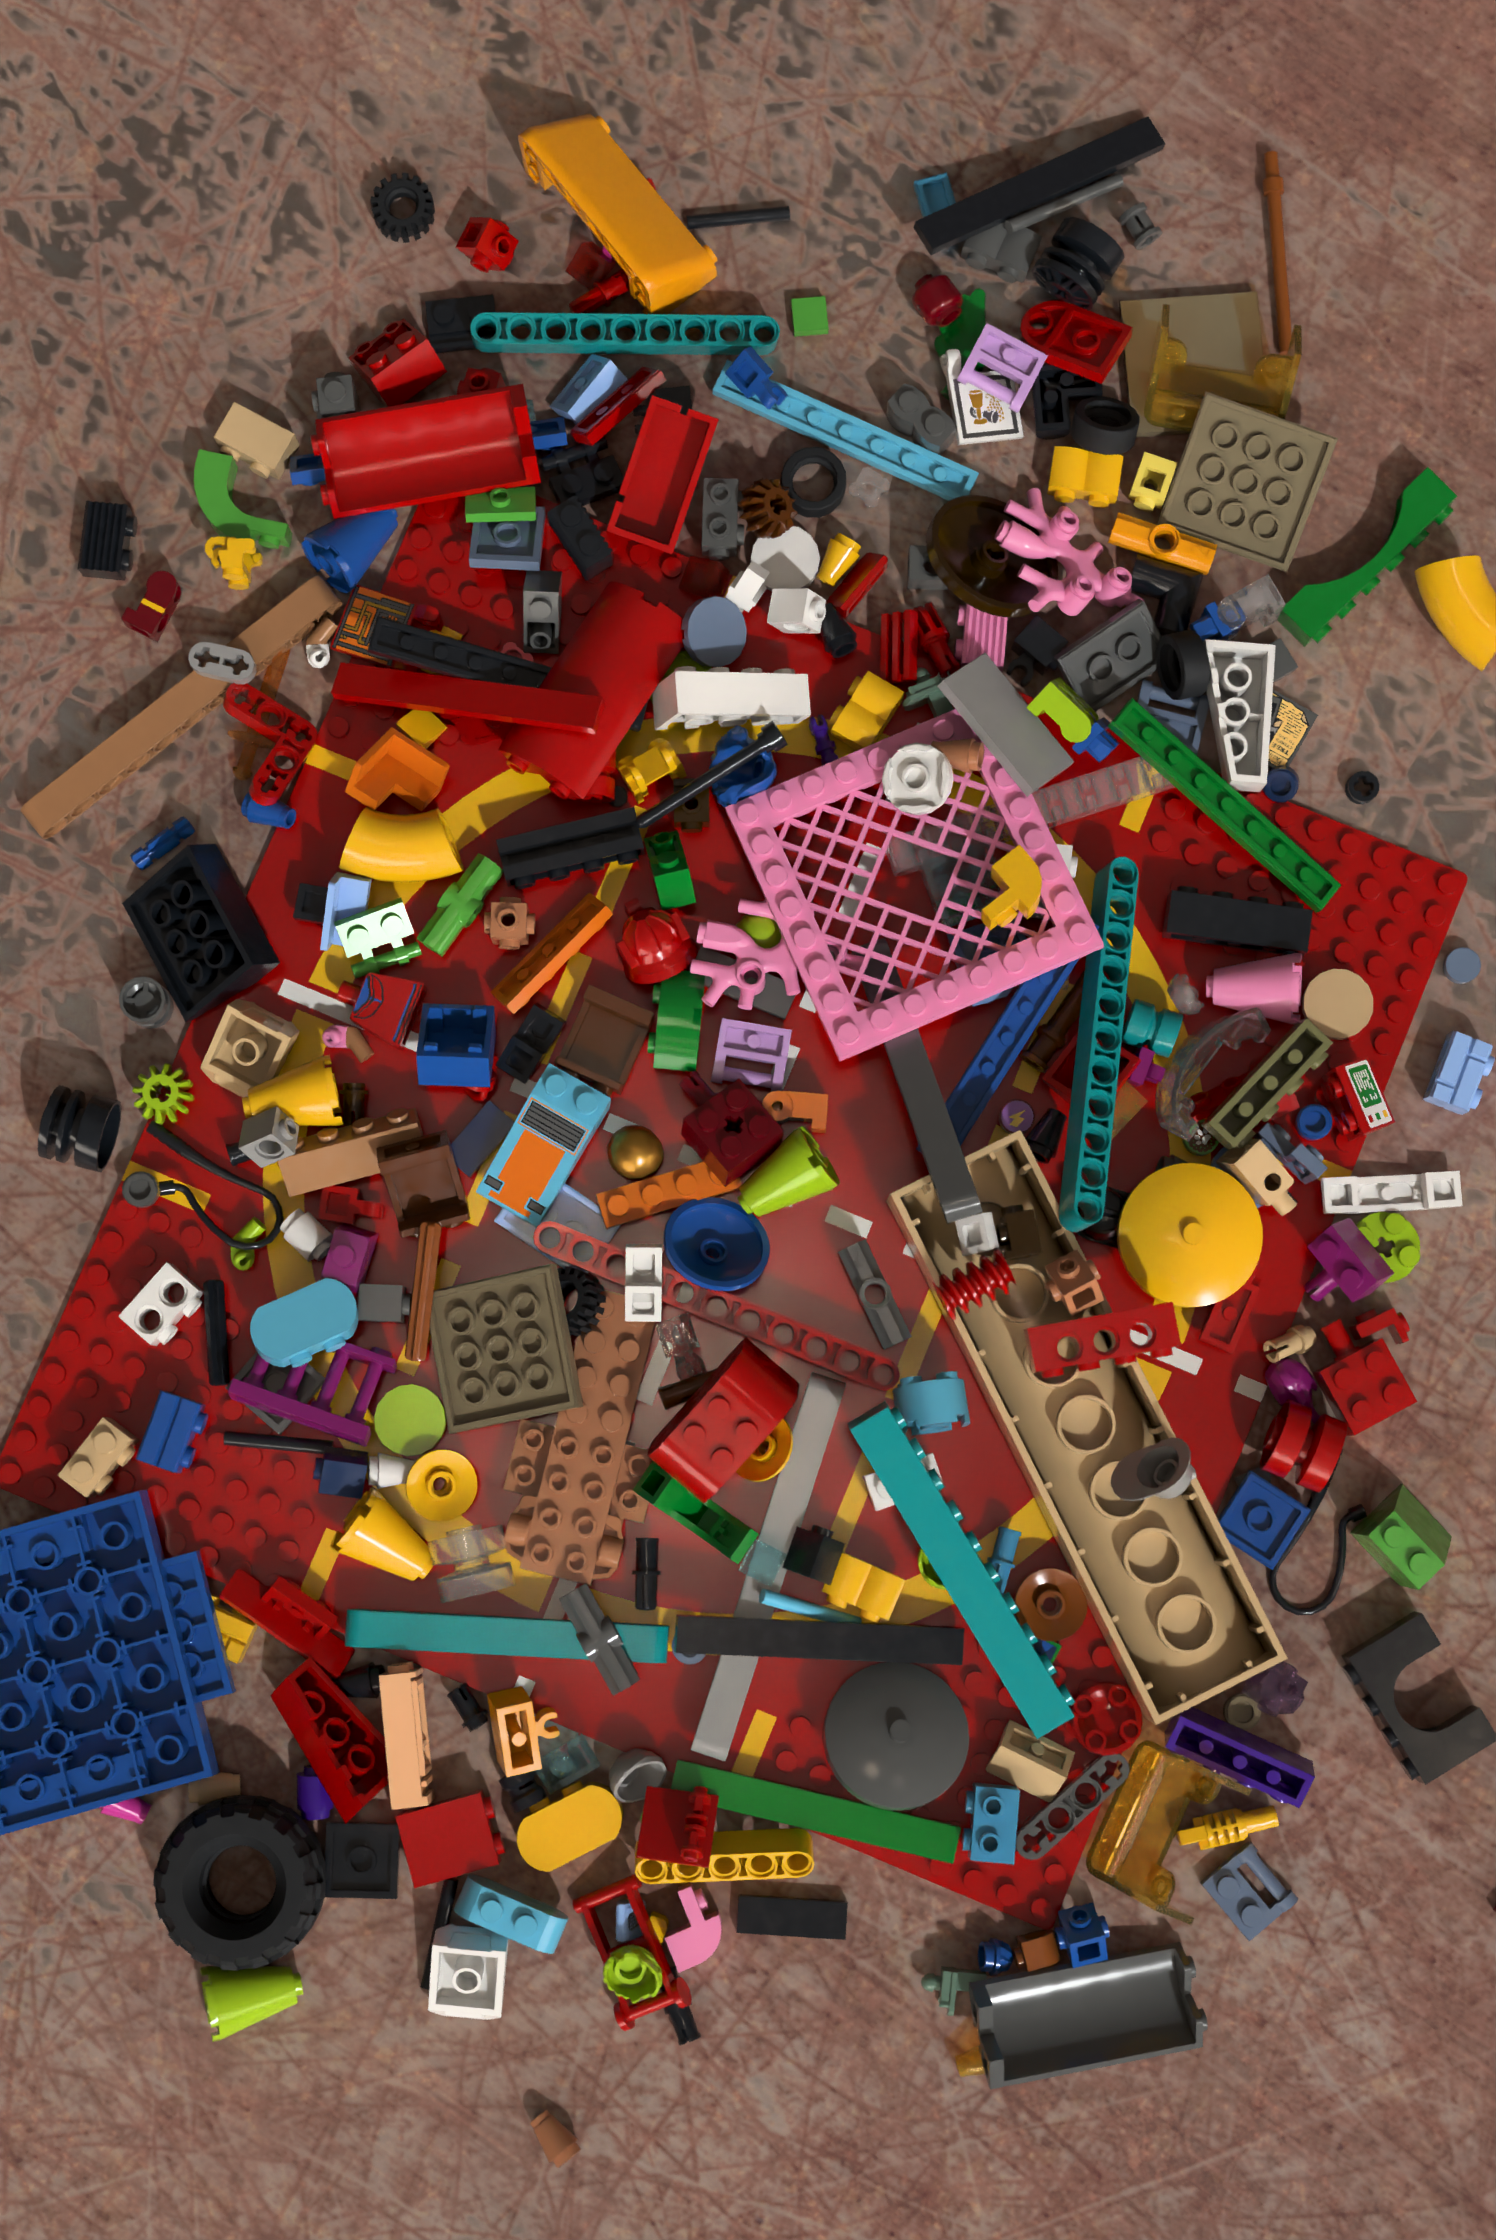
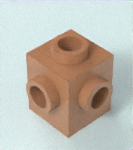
M501 897L500 902H491V912H485L484 933L490 934L493 945H499L498 948L520 949V945H529V934H535V913H530L527 903H521V898ZM503 917H515V922L511 926H505L502 923Z
M1077 1249L1045 1266L1050 1281L1045 1283V1286L1054 1302L1061 1300L1071 1317L1104 1301L1097 1280L1101 1279V1276L1091 1259L1085 1261Z

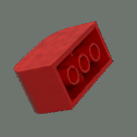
M744 1337L651 1441L647 1456L698 1500L705 1503L719 1491L785 1417L798 1397L799 1383L750 1340Z

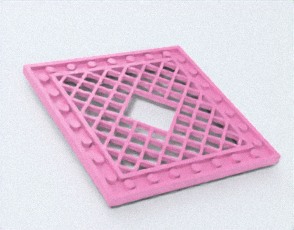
M956 709L738 801L736 804L725 807L729 820L839 1062L1100 950L1104 946L1033 795L1031 794L1027 797L985 745L983 765L979 771L985 785L970 780L971 774L965 773L964 777L953 774L954 782L961 785L955 800L948 797L944 802L952 806L946 822L928 816L929 813L923 815L904 813L891 802L881 799L884 793L882 775L885 764L902 746L917 742L931 745L933 741L942 742L975 738L976 742H982ZM881 782L875 797L861 792V790ZM966 786L985 792L979 808L960 802ZM990 795L1000 816L984 810ZM849 796L843 811L828 806ZM855 797L873 803L866 819L849 813ZM878 805L896 811L890 827L872 821ZM958 808L976 814L970 830L951 824ZM816 810L811 824L796 820V818ZM822 811L840 817L834 833L816 827ZM901 814L919 820L913 836L895 830ZM981 817L999 823L993 839L975 833ZM846 819L863 825L858 841L840 836ZM925 822L943 828L937 844L919 838ZM784 824L779 837H777L774 828ZM790 825L807 831L801 847L784 841ZM1004 826H1006L1015 847L1020 844L1037 864L1042 879L1040 900L1045 908L1037 907L1034 912L1044 916L1038 932L1019 926L1023 914L1019 911L1014 924L1009 923L1003 927L1011 930L1005 947L986 940L990 932L986 926L981 938L963 932L969 915L981 919L982 912L972 909L978 893L995 899L1004 893L1001 889L999 892L981 886L986 871H991L993 864H990L995 848L1007 852L1015 848L1012 845L999 841ZM869 828L887 834L881 850L863 844ZM948 831L967 837L961 853L943 847ZM813 833L831 839L825 856L807 849ZM892 836L958 859L934 920L868 897ZM972 839L990 845L984 861L966 855ZM836 842L854 848L848 864L830 858ZM783 848L798 853L793 868ZM860 850L878 856L872 873L854 866ZM804 856L822 862L816 878L798 872ZM963 861L981 868L975 884L957 878ZM827 864L845 870L839 886L821 880ZM851 873L869 879L863 895L844 889ZM797 879L813 884L807 900ZM954 884L973 890L967 906L948 900ZM818 886L836 893L830 909L812 903ZM842 895L860 901L854 917L836 912ZM865 904L883 910L877 926L859 920ZM945 907L963 913L957 929L939 923ZM811 910L827 915L821 931ZM889 912L907 918L901 935L883 929ZM832 918L850 924L844 940L826 934ZM1050 918L1053 928L1044 931ZM912 921L931 927L925 943L906 937ZM856 926L874 932L868 949L850 943ZM936 929L954 935L948 952L930 946ZM1016 932L1030 937L1012 945ZM880 935L898 941L892 957L873 951ZM960 938L978 944L972 961L954 955ZM825 941L841 946L836 961H834ZM903 943L921 949L915 966L897 960ZM983 947L998 951L979 959ZM847 949L865 955L859 972L841 966ZM927 952L945 958L939 975L921 969ZM870 958L889 964L883 980L864 974ZM951 961L965 965L946 974ZM894 966L912 972L906 989L888 983ZM840 973L856 978L850 994ZM918 975L931 979V981L913 988ZM861 980L879 986L873 1003L855 997ZM885 989L898 993V995L880 1002ZM854 1004L864 1007L866 1009H863L858 1012Z

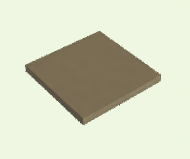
M1257 291L1120 301V322L1133 327L1132 337L1123 350L1127 402L1140 416L1136 438L1190 434L1205 392L1269 414Z
M1205 392L1156 525L1170 524L1180 533L1216 544L1219 549L1288 572L1338 438Z
M557 1264L544 1265L434 1290L430 1334L449 1434L583 1407Z

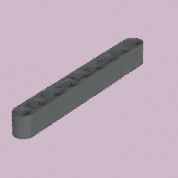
M885 937L878 939L873 951L892 957ZM870 942L860 946L868 949ZM852 951V955L865 957L863 954ZM870 958L864 974L883 980L889 964ZM894 966L888 983L903 988L896 966ZM861 980L868 1002L873 1003L879 986ZM885 989L880 1002L894 997L898 993ZM918 1028L884 1042L886 1053L947 1224L982 1213L978 1194Z

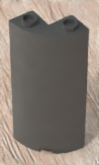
M1176 1942L1109 1955L1108 1960L1077 1968H1072L1071 1963L1029 1972L969 1982L973 2025L977 2027L980 2041L978 2050L989 2088L996 2089L1202 2048L1203 2031H1207L1208 2024L1204 2010L1197 2008L1191 1995V1980L1196 1977V1968L1192 1956H1186L1181 1943Z

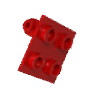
M647 1786L636 1858L709 1868L719 1795L708 1794V1788L702 1786H695L693 1792Z

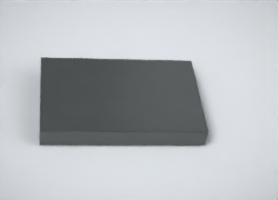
M1137 599L1053 656L1067 684L1096 712L1157 670V646L1162 635L1145 602Z

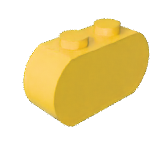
M578 1780L561 1789L563 1796L550 1802L549 1798L546 1797L530 1806V1813L525 1815L517 1832V1846L522 1858L531 1867L540 1871L550 1872L615 1839L623 1821V1808L621 1801L614 1797L610 1787L599 1782H589L582 1785L581 1780Z

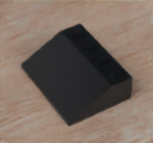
M216 844L187 845L122 903L185 1022L194 1020L257 983L280 964L277 955Z

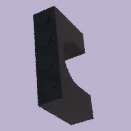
M1414 1611L1342 1655L1346 1663L1342 1669L1353 1686L1359 1684L1365 1694V1697L1361 1698L1370 1715L1372 1717L1378 1715L1385 1727L1381 1729V1733L1392 1749L1397 1747L1404 1759L1400 1761V1764L1411 1780L1416 1778L1418 1782L1426 1785L1496 1742V1733L1481 1708L1470 1705L1443 1723L1426 1729L1414 1728L1400 1716L1394 1702V1686L1399 1674L1407 1665L1441 1645L1424 1615Z

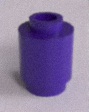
M305 1765L304 1771L297 1773V1810L301 1811V1817L305 1820L329 1818L330 1809L334 1808V1804L312 1766Z

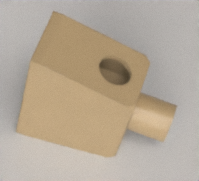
M1250 1139L1241 1149L1238 1146L1228 1149L1216 1161L1224 1172L1235 1178L1248 1191L1255 1204L1272 1205L1281 1216L1289 1213L1297 1205V1200L1287 1190L1293 1185L1294 1179L1260 1139Z

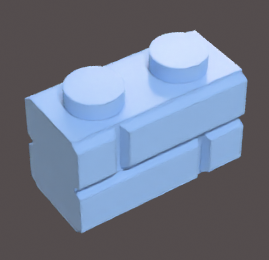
M1452 1031L1447 1034L1423 1100L1461 1115L1469 1112L1470 1108L1476 1109L1483 1090L1478 1088L1482 1075L1486 1077L1489 1075L1495 1061V1057L1490 1056L1493 1046L1458 1031Z

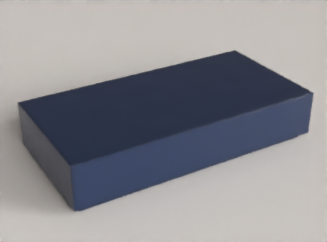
M490 1100L451 1143L457 1167L469 1178L473 1176L506 1138L514 1124V1121Z

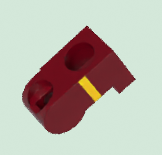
M157 571L151 574L146 583L147 592L137 610L135 611L127 607L121 617L126 627L156 642L159 641L182 595L181 587L175 577L167 571Z

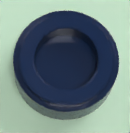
M1285 765L1271 768L1267 774V784L1263 788L1267 797L1275 802L1291 800L1299 788L1298 774L1294 769Z

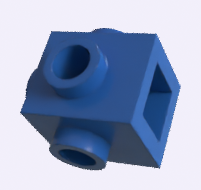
M1093 1902L1058 1911L1060 1926L1054 1928L1055 1937L1059 1949L1066 1948L1072 1968L1108 1960L1105 1939L1110 1937L1108 1925L1104 1915L1098 1917Z

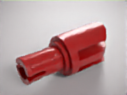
M930 601L924 606H918L913 609L918 612L917 648L919 652L929 654L939 671L940 677L947 678V671L952 675L961 666L947 644L950 634L933 603Z

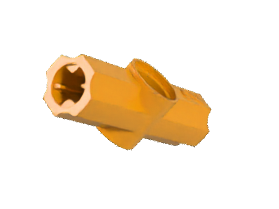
M1120 512L1117 514L1108 541L1110 544L1146 555L1149 558L1197 571L1206 576L1217 549L1216 544L1180 533L1170 524L1156 525ZM1164 538L1168 540L1171 548L1162 550L1155 545L1154 540Z

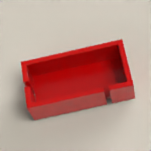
M652 395L619 494L625 496L624 501L616 500L606 531L673 555L719 419L688 408L686 415L681 414V405Z

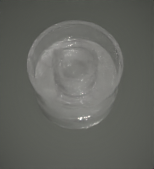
M482 1524L446 1532L447 1538L427 1542L432 1565L444 1566L453 1564L454 1572L436 1579L441 1603L516 1585L510 1561L490 1563L489 1559L490 1555L507 1548L502 1524L482 1529Z

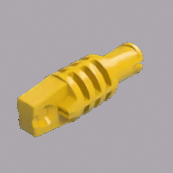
M1274 1805L1244 1812L1241 1809L1232 1808L1192 1818L1194 1827L1177 1831L1176 1834L1180 1846L1198 1842L1200 1850H1206L1243 1841L1245 1838H1248L1249 1833L1279 1826Z

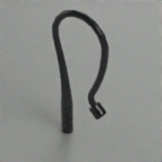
M155 1120L149 1124L146 1131L177 1154H180V1156L217 1176L262 1194L269 1199L275 1209L276 1222L273 1230L266 1238L258 1242L244 1243L234 1240L216 1226L203 1211L190 1189L185 1185L174 1183L173 1180L159 1182L160 1196L173 1195L175 1191L182 1192L204 1224L231 1247L251 1250L262 1248L273 1242L280 1233V1226L284 1221L282 1206L274 1194L264 1187L236 1176L213 1163L163 1125L157 1124Z
M1334 1471L1321 1492L1312 1491L1306 1506L1311 1511L1274 1569L1270 1570L1269 1586L1274 1600L1284 1610L1295 1615L1315 1614L1324 1610L1335 1599L1345 1566L1347 1523L1351 1520L1354 1523L1367 1517L1363 1505L1359 1504L1348 1509V1513L1340 1520L1336 1573L1329 1594L1321 1603L1310 1608H1298L1289 1604L1281 1597L1276 1582L1279 1567L1313 1518L1328 1490L1327 1488L1333 1478Z

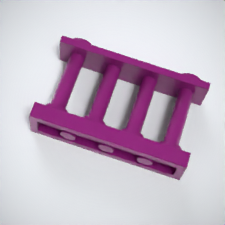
M346 1342L343 1347L333 1351L335 1355L317 1400L312 1401L311 1405H307L297 1401L298 1396L296 1392L308 1363L294 1368L291 1366L283 1388L278 1389L277 1393L263 1389L264 1384L262 1380L269 1363L257 1354L249 1376L244 1377L243 1381L233 1378L228 1394L232 1400L366 1447L371 1431L370 1427L365 1425L366 1420L363 1418L382 1370L395 1374L397 1364L396 1360L391 1358L392 1354L384 1349L372 1347L370 1351ZM348 1358L369 1366L350 1414L346 1413L345 1417H341L331 1413L332 1408L330 1404Z

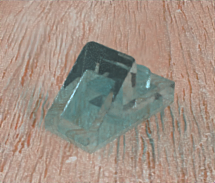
M578 1733L562 1745L541 1756L542 1769L535 1771L550 1795L598 1768L601 1764L583 1734Z

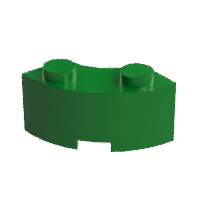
M681 971L675 976L661 981V983H654L652 1003L659 1004L656 1032H649L648 1053L654 1054L653 1068L696 1071L703 1008L701 998L704 996L705 986L704 975L690 973V971Z

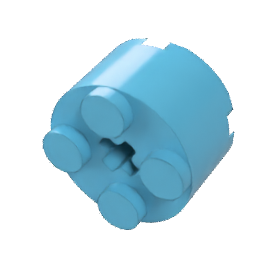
M957 1371L938 1373L935 1380L922 1381L921 1376L900 1379V1384L897 1385L898 1388L893 1390L894 1405L898 1407L908 1424L902 1428L905 1434L908 1428H911L912 1435H924L952 1430L951 1423L960 1421L961 1427L971 1423L964 1380L958 1378Z

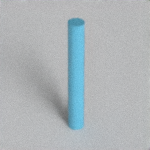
M762 1589L759 1595V1602L819 1621L862 1622L860 1617L767 1589Z

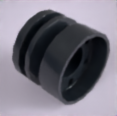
M1067 217L1051 239L1052 246L1044 249L1041 259H1038L1033 266L1032 274L1037 283L1052 297L1059 301L1091 310L1098 299L1097 296H1100L1105 288L1104 281L1111 280L1124 259L1123 250L1109 234L1093 223L1081 218Z
M59 1085L51 1094L40 1122L38 1136L39 1156L50 1160L55 1156L56 1161L65 1163L74 1151L75 1166L101 1173L110 1160L117 1140L121 1122V1102L94 1095L86 1106L84 1092L75 1090L71 1093L70 1088Z

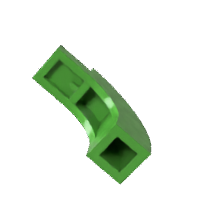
M199 449L194 468V489L199 505L213 529L221 537L252 538L254 541L258 540L260 545L267 548L278 549L279 545L290 547L293 534L288 524L250 516L234 505L232 494L238 466L233 456Z

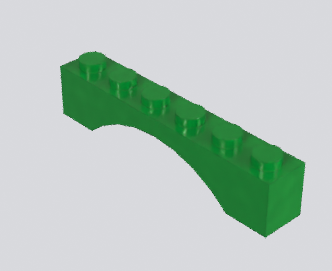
M1427 467L1403 490L1396 500L1395 517L1390 534L1378 554L1359 570L1343 578L1322 584L1305 585L1281 608L1275 619L1304 647L1312 640L1319 643L1332 630L1329 623L1336 616L1341 620L1345 618L1357 605L1353 600L1361 592L1367 596L1381 582L1378 576L1385 569L1391 573L1406 558L1402 552L1411 545L1416 549L1429 536L1430 533L1426 529L1434 521L1440 525L1451 515L1454 509L1450 506L1457 498V495Z

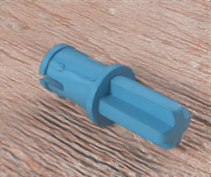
M999 1526L992 1557H988L987 1561H991L1001 1578L996 1585L1003 1595L1010 1570L1015 1568L1012 1562L1021 1532Z

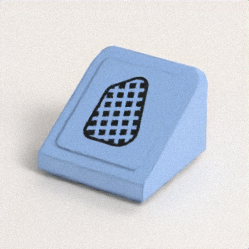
M619 1899L616 1906V1940L618 1942H625L642 1936V1931L629 1900Z

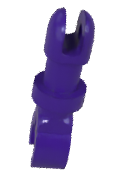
M819 714V726L812 716L809 719V728L812 736L815 737L817 743L815 751L817 755H821L823 766L837 760L838 756L834 752L837 748L835 741H831L828 734L827 722L824 716Z

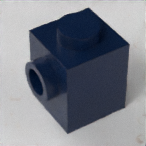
M325 1446L323 1458L316 1457L313 1470V1479L319 1480L318 1493L362 1499L368 1467V1452Z

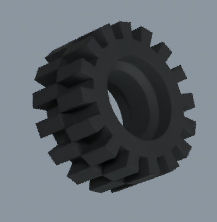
M396 173L391 174L392 180L388 182L386 178H383L380 181L382 187L376 186L373 190L375 197L371 196V209L378 229L381 228L382 234L385 237L391 235L392 241L398 242L399 237H401L404 243H409V237L414 236L416 241L421 238L420 232L423 231L427 234L430 230L428 224L433 225L434 222L433 214H435V207L431 191L429 192L426 183L423 182L421 184L420 178L415 175L410 179L408 173H402V178L398 179ZM400 197L411 198L416 203L414 214L405 219L396 218L390 212L392 202Z
M572 1267L558 1268L564 1303L572 1290L577 1289L578 1292L575 1307L566 1314L570 1336L571 1334L580 1336L582 1335L581 1331L588 1333L592 1330L589 1324L597 1325L600 1321L595 1317L596 1314L603 1315L605 1310L599 1307L600 1303H606V1296L599 1294L605 1291L603 1285L598 1284L599 1280L596 1277Z

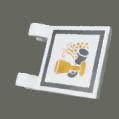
M958 349L947 350L946 354L940 357V364L947 381L953 422L956 427L957 445L1022 439L1024 435L1020 412L1016 413L1009 409V404L968 382L964 385L957 381L961 373V354ZM996 371L980 372L1016 392L1013 380Z

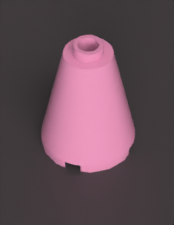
M1292 953L1214 969L1213 976H1207L1206 997H1213L1214 1005L1289 1024H1296L1300 1021V1015H1294L1293 1012H1298L1299 1006H1301L1302 966H1295V963L1301 962L1302 954Z

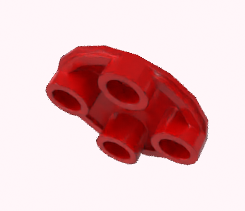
M1111 1683L1094 1684L1083 1690L1075 1699L1072 1707V1712L1075 1716L1071 1719L1072 1731L1078 1742L1090 1752L1103 1756L1118 1755L1131 1748L1140 1736L1143 1724L1141 1708L1135 1697L1129 1693L1125 1686Z

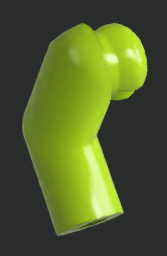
M253 1217L233 1239L244 1243L254 1242L266 1230V1227L259 1219ZM231 1247L232 1264L238 1270H248L254 1263V1249L242 1250Z

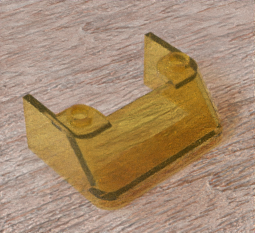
M1163 304L1152 351L1144 403V415L1150 424L1157 427L1190 432L1205 392L1285 419L1302 356L1301 325H1294L1287 355H1264L1257 361L1253 375L1185 365L1187 348L1181 340L1168 337L1170 305Z
M1149 1740L1143 1741L1133 1751L1128 1762L1129 1775L1114 1793L1088 1851L1086 1866L1091 1875L1151 1909L1192 1925L1193 1917L1169 1904L1175 1892L1176 1882L1174 1875L1161 1866L1190 1800L1203 1805L1209 1804L1217 1797L1222 1784L1248 1796L1252 1789L1160 1744Z

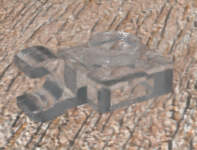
M689 1313L655 1324L665 1357H674L676 1372L680 1380L706 1372L704 1361L693 1352V1349L700 1346Z

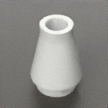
M378 1453V1456H369L368 1485H377V1489L405 1484L408 1472L416 1460Z

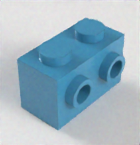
M973 1782V1791H966L965 1813L971 1814L970 1828H963L962 1850L968 1851L970 1861L1014 1864L1020 1789L1017 1786Z

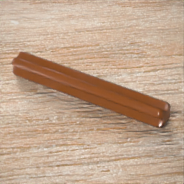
M422 1221L419 1229L405 1358L415 1362L424 1361L427 1355L442 1228L440 1223L434 1221Z

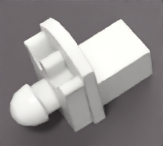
M752 561L745 572H739L729 586V591L725 598L736 604L741 613L744 610L749 613L767 589L764 581L770 572Z

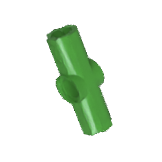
M478 853L458 882H453L444 892L437 904V911L419 933L417 940L434 953L443 957L462 929L469 927L476 919L484 905L483 900L504 873L503 869L486 856Z

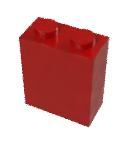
M483 1789L435 1802L428 1806L400 1812L396 1815L395 1818L414 1889L500 1864L502 1860L500 1854L506 1853L501 1832H494L491 1819L496 1817L495 1807L491 1796L485 1797Z

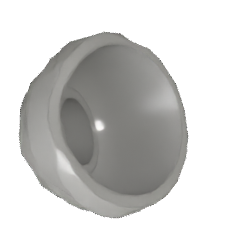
M634 1748L622 1753L611 1767L609 1773L610 1790L614 1797L622 1802L630 1803L645 1799L647 1786L660 1787L667 1775V1768L662 1758L654 1752Z

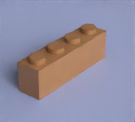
M404 1108L395 1109L389 1112L387 1116L375 1119L361 1118L349 1126L341 1128L327 1127L315 1135L304 1138L298 1136L295 1154L278 1161L289 1197L381 1173L377 1160L378 1147L424 1136L416 1108L409 1110Z

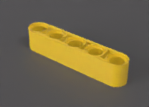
M800 1828L714 1832L709 1868L636 1858L638 1841L635 1846V1874L640 1881L646 1884L799 1878L808 1875L814 1868L812 1836L808 1831Z

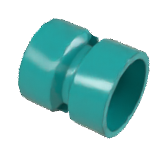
M1135 999L1123 1029L1122 1043L1136 1048L1142 1047L1145 1044L1148 1045V1049L1155 1051V1054L1168 1058L1178 1037L1183 1014L1165 1008L1157 1012L1154 1004Z

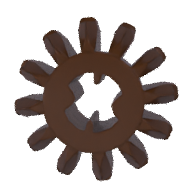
M762 478L754 481L753 484L742 491L743 499L737 504L743 509V514L739 518L747 521L746 531H754L756 538L767 537L768 539H774L782 536L785 531L794 526L792 519L798 513L792 508V504L796 499L789 497V486H781L779 479L768 480V478Z

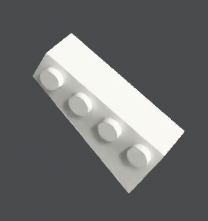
M1205 639L1203 643L1210 665V681L1206 692L1222 778L1237 791L1260 792L1267 784L1276 645Z
M683 666L676 668L672 674L658 684L652 693L655 730H668V725L675 722H684L685 729L699 728L700 725L711 724L714 721H718L720 727H734L735 725L745 724L747 719H751L753 726L766 725L771 721L775 725L799 724L811 715L808 674H795V670L789 668L778 669L774 673H762L761 668H747L741 672H729L727 667H715L709 669L708 672L696 671V668L693 666Z

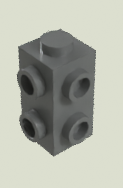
M330 372L325 377L316 378L317 391H311L313 409L314 412H317L318 419L361 412L359 396L351 374L345 375L343 372Z
M704 478L702 556H708L710 560H729V557L737 556V546H744V524H738V512H743V509L737 504L743 499L742 491L739 490V479Z

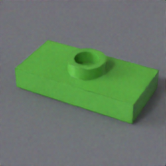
M535 487L495 488L491 492L465 496L466 523L536 521Z

